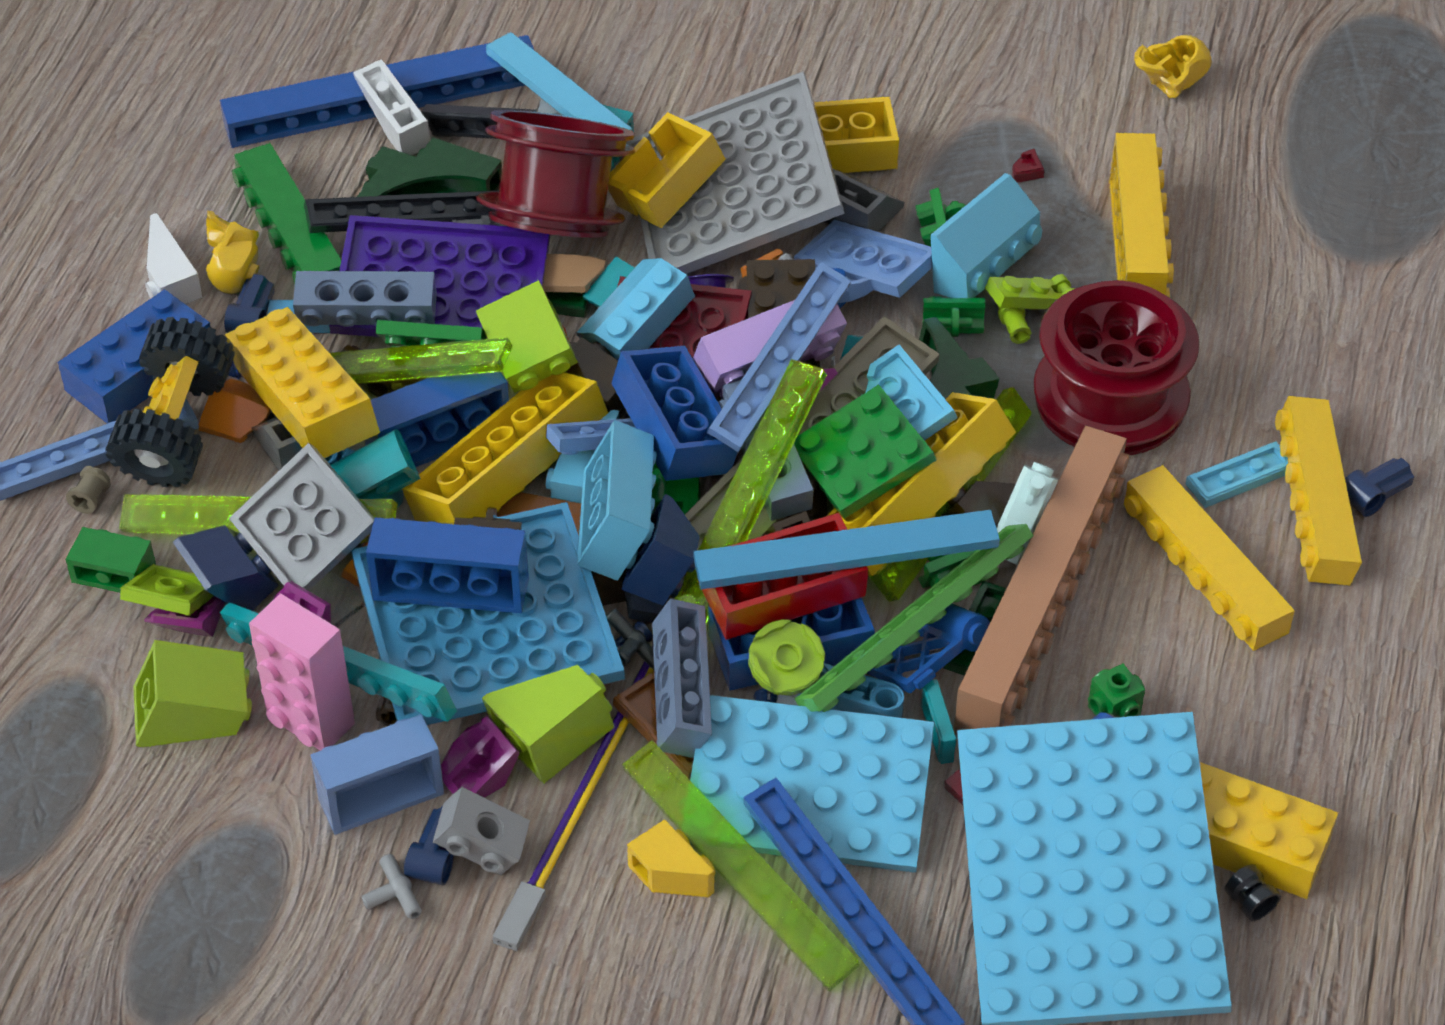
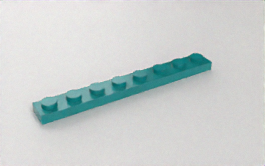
M229 602L220 611L227 625V634L237 643L245 642L252 645L249 623L259 613ZM343 646L349 684L362 688L370 695L377 694L388 698L398 706L405 705L416 709L426 717L433 716L448 722L457 712L444 684Z

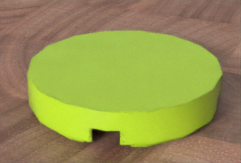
M782 619L768 623L756 633L749 648L748 664L752 676L762 688L776 695L793 696L802 693L818 680L824 666L825 651L820 638L810 627L802 623L800 625L791 622L792 620Z

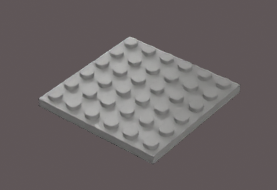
M804 71L682 118L713 133L726 160L662 228L651 224L641 217L640 220L649 259L662 258L683 273L688 274L845 214ZM648 132L627 141L626 144L634 148L643 137L649 139L659 160L662 159Z

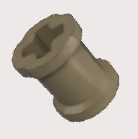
M86 466L80 472L81 479L76 487L70 488L67 492L66 500L75 510L90 514L97 508V499L102 492L109 489L111 482L110 477L100 468Z

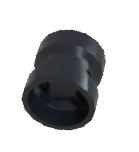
M1253 864L1247 865L1235 872L1228 879L1224 888L1232 900L1239 901L1242 904L1241 910L1250 921L1260 920L1268 915L1281 900L1280 893L1273 885L1266 884L1263 881V873Z

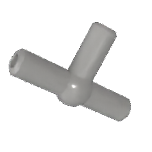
M392 854L384 855L380 859V865L390 883L362 895V901L366 909H371L397 897L406 916L409 919L418 918L422 913V909L411 890V881L408 877L404 876Z

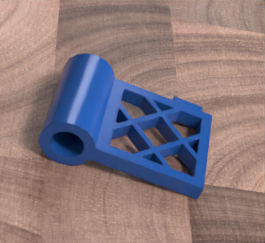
M951 603L945 608L947 613L944 617L932 624H926L918 630L920 636L923 637L922 641L909 643L905 646L900 645L892 652V659H896L895 663L878 668L873 667L867 674L893 683L908 693H912L915 689L920 690L936 677L935 673L964 649L971 652L977 651L990 622L980 614ZM945 647L940 652L929 654L930 650ZM921 653L920 657L904 660L905 656ZM918 669L908 678L902 676L904 672Z

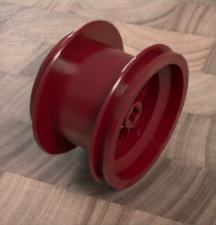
M496 110L491 112L490 119L496 121V125L488 126L485 129L486 133L506 141L499 192L481 193L476 197V200L486 207L495 209L489 213V218L492 221L532 232L582 238L605 237L608 235L609 228L604 225H617L625 221L626 218L623 214L605 206L612 157L631 156L635 153V149L626 144L627 141L634 139L635 133L633 131L598 121L556 114L516 110Z
M1121 280L1101 281L1078 287L1062 295L1048 308L1042 319L1039 334L1044 357L1037 366L1033 386L1038 413L1048 429L1059 439L1073 447L1076 446L1085 425L1127 438L1124 453L1129 454V456L1150 451L1169 440L1180 427L1188 410L1191 389L1187 375L1195 365L1199 353L1200 341L1198 331L1189 314L1165 294L1143 284Z

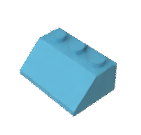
M662 258L643 259L576 332L577 337H582L592 344L594 342L602 344L616 360H619L621 351L648 349L695 297L688 276Z

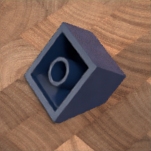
M666 494L651 515L650 522L654 523L652 536L648 543H642L638 548L635 563L630 569H626L622 590L662 606L669 596L673 598L677 596L683 585L685 573H692L695 570L694 551H697L700 535L674 499Z
M226 525L180 536L173 541V544L204 589L227 604L230 602L253 611L279 586L271 574V569L254 551L243 535Z

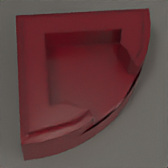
M1035 149L1023 152L1021 157L1012 166V177L1017 183L1044 178L1045 169Z

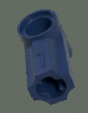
M253 274L250 279H246L236 304L230 303L226 309L224 318L226 333L235 330L241 324L252 323L267 316L269 300H272L275 293L274 283L267 280L265 276Z
M1393 458L1367 473H1364L1362 470L1353 471L1345 478L1350 504L1364 517H1369L1383 506L1387 498L1411 486L1414 475L1411 472L1410 465L1403 458Z
M442 805L441 808L433 809L419 842H413L409 847L404 863V875L444 886L452 871L454 855L449 853L446 848L433 843Z

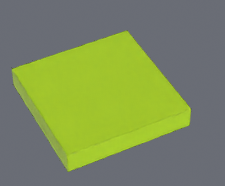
M155 564L123 585L120 591V600L188 616L214 596L204 589L194 573Z

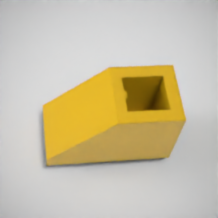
M665 819L627 844L628 867L652 892L709 897L714 894V875L716 872L713 864L705 855L699 856L691 847L687 836L680 829L675 830Z

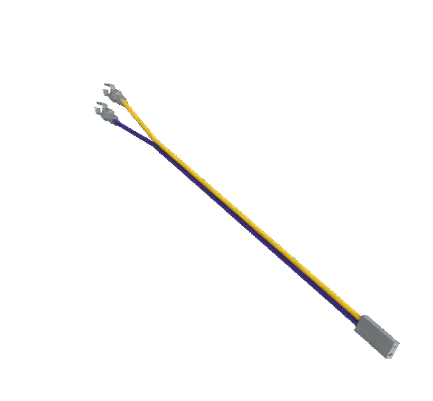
M835 356L831 359L832 367L835 366ZM826 358L820 360V364L826 363ZM688 578L677 600L691 603L699 586ZM645 661L633 684L654 671ZM619 711L613 720L614 728L605 735L530 880L527 883L521 881L492 937L494 944L518 951L546 897L543 887L629 723Z

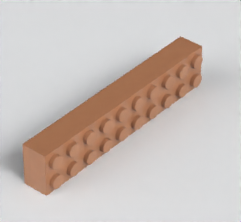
M1085 425L1033 533L1034 536L1030 539L958 688L954 734L956 737H958L957 730L1014 726L1016 717L1013 716L1015 709L1022 710L1027 699L1029 689L1026 688L1028 681L1035 682L1041 667L1039 657L1041 653L1047 655L1054 638V633H1051L1054 626L1060 628L1066 613L1065 601L1073 600L1079 582L1076 578L1078 574H1085L1091 556L1088 552L1090 548L1096 549L1101 539L1102 528L1100 526L1102 522L1108 524L1114 508V503L1111 502L1113 498L1119 499L1123 492L1126 479L1122 478L1121 475L1124 474L1129 461V454L1124 453L1127 438Z

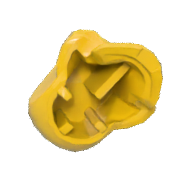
M1180 35L1167 43L1151 45L1148 48L1141 45L1134 54L1136 66L1148 75L1151 84H1155L1168 98L1178 97L1182 90L1189 88L1209 71L1212 64L1208 47L1202 40L1191 35Z
M207 210V243L214 247L210 264H207L206 268L207 277L212 285L223 293L235 294L241 292L246 279H250L253 274H258L260 266L256 264L258 259L256 241L259 237V231L244 228L235 221L229 223L215 215L214 211Z

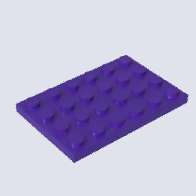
M350 215L339 271L434 272L437 289L435 324L483 328L476 310L538 280L543 287L550 234L509 226ZM329 325L331 334L379 337L376 334L375 325H354L350 327Z

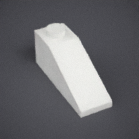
M382 59L353 72L359 87L395 149L409 155H414L421 148H425L430 141L428 122Z
M158 214L150 215L147 255L149 282L145 283L149 297L152 298L165 289L184 304L202 298L198 273Z

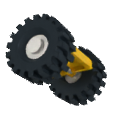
M167 317L166 321L159 319L150 326L139 357L140 366L145 367L144 372L147 375H154L152 379L154 381L148 393L152 397L150 405L146 406L143 411L141 409H133L132 413L126 410L123 411L122 415L119 414L105 450L107 451L106 457L111 459L110 463L114 467L120 466L119 471L123 474L130 473L133 475L132 479L137 481L143 479L147 481V484L153 486L155 483H160L161 487L169 488L170 484L174 487H181L182 483L186 485L190 479L192 480L203 448V442H201L202 438L199 434H194L195 429L191 426H183L184 421L179 419L188 391L192 392L193 396H201L202 392L206 396L213 395V392H220L222 387L224 388L235 356V351H232V344L226 343L227 338L223 334L216 335V329L212 327L206 329L202 327L203 323L195 321L193 324L189 323L187 318L181 317L179 321H176L174 317Z

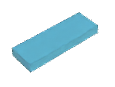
M1275 441L1189 475L1186 478L1185 484L1203 507L1207 508L1285 476L1288 458L1281 456L1280 445Z

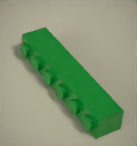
M271 143L234 154L236 168L232 169V175L238 188H244V196L250 208L255 207L256 217L261 228L267 227L270 243L274 249H280L282 263L286 270H292L294 283L296 271H339L341 258L325 232L309 233L304 210L305 199Z

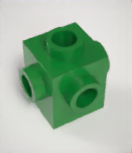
M1124 663L1112 669H1104L1098 672L1091 680L1087 706L1095 716L1100 712L1112 714L1116 718L1141 716L1145 694L1144 684L1136 674H1132Z

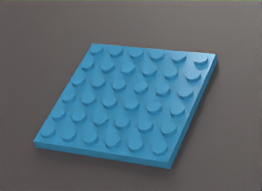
M567 502L497 517L500 519H510L511 522H522V530H525L529 581L522 614L374 601L366 556L367 546L351 551L380 660L444 684L457 709V712L450 720L487 712L482 697L487 693L578 665L588 675L590 673L596 674L603 684L625 679L624 667L592 573L588 569L577 566L579 535ZM392 702L397 721L421 714L416 709L405 705L398 706ZM422 715L426 725L444 722V720L433 716L426 717Z

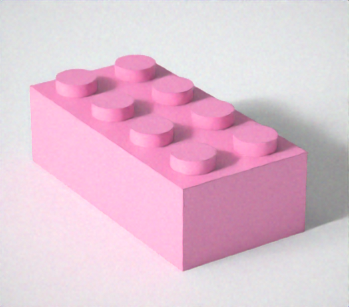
M280 593L249 623L252 646L255 651L257 670L261 681V692L266 707V716L277 728L282 729L284 727L295 734L304 745L308 747L314 746L322 750L327 746L334 745L355 724L341 632L339 628Z

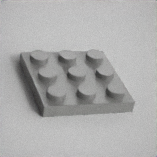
M309 443L229 518L283 585L293 581L308 591L371 533L374 522L373 515L320 452Z

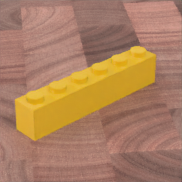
M1288 396L1283 408L1277 411L1275 427L1281 434L1280 454L1282 457L1288 458L1285 481L1290 484V508L1292 511H1295L1297 520L1295 535L1301 541L1300 562L1306 568L1308 582L1350 586L1362 564L1330 403L1326 399Z
M1164 465L1127 482L1124 505L1128 514L1131 517H1135L1141 523L1150 539L1156 541L1164 549L1169 560L1174 565H1178L1187 575L1191 585L1196 590L1202 592L1210 601L1213 610L1225 618L1240 640H1244L1255 651L1290 633L1295 610Z

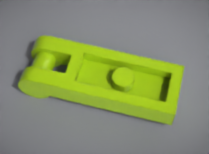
M1058 274L1052 279L1041 277L1016 278L1014 276L989 277L985 289L1000 308L1048 309L1062 295L1075 289L1071 288V282L1063 274Z

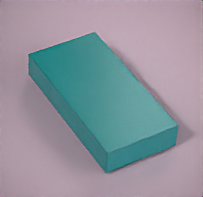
M934 679L922 688L920 705L925 721L934 722L932 744L938 762L940 764L953 763L956 737L938 680Z

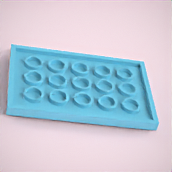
M710 695L712 735L700 749H695L682 832L687 836L690 845L782 856L744 806L743 797L776 777L843 864L916 873L934 722L831 709L826 712L809 711L805 706Z

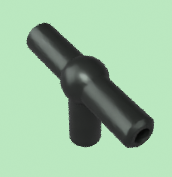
M617 609L611 610L606 615V618L610 625L625 639V642L618 650L622 664L626 665L635 652H637L654 670L653 647L646 641L644 633L636 630Z

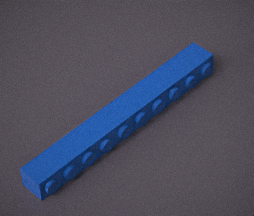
M528 35L518 37L534 50ZM489 43L386 65L417 108L425 107L426 104L436 105L525 86V84L487 55L486 45ZM353 72L220 100L223 123L231 148L376 118Z

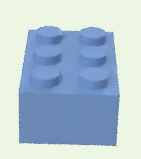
M421 714L409 719H401L393 725L373 732L363 733L357 738L335 746H327L316 753L310 754L318 800L334 835L444 794L439 749Z

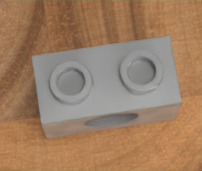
M461 787L443 803L433 843L446 848L453 855L462 856L479 864L486 871L502 875L520 860L530 820Z

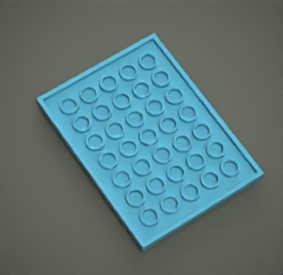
M1193 712L957 730L982 1025H1060L1231 1012L1230 989Z

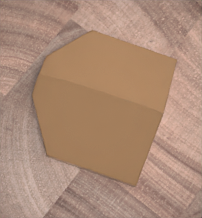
M547 254L543 289L545 292L586 293L590 289V283L605 270L608 260L572 254Z

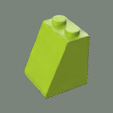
M539 280L476 310L504 376L514 393L520 390L531 389L539 381L551 375L562 374L572 365L578 363L559 317Z
M154 640L133 686L136 746L150 747L237 735L243 721H248L252 709V701L250 698H247L246 694L250 673L249 669L244 667L243 652Z
M578 665L499 689L482 697L489 718L495 722L520 751L518 759L543 784L614 728L610 715L613 709L603 694L606 691L605 685L596 674L590 673L588 675Z

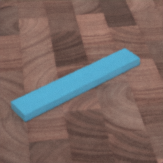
M512 32L486 45L487 55L563 116L598 121L632 131L629 125Z

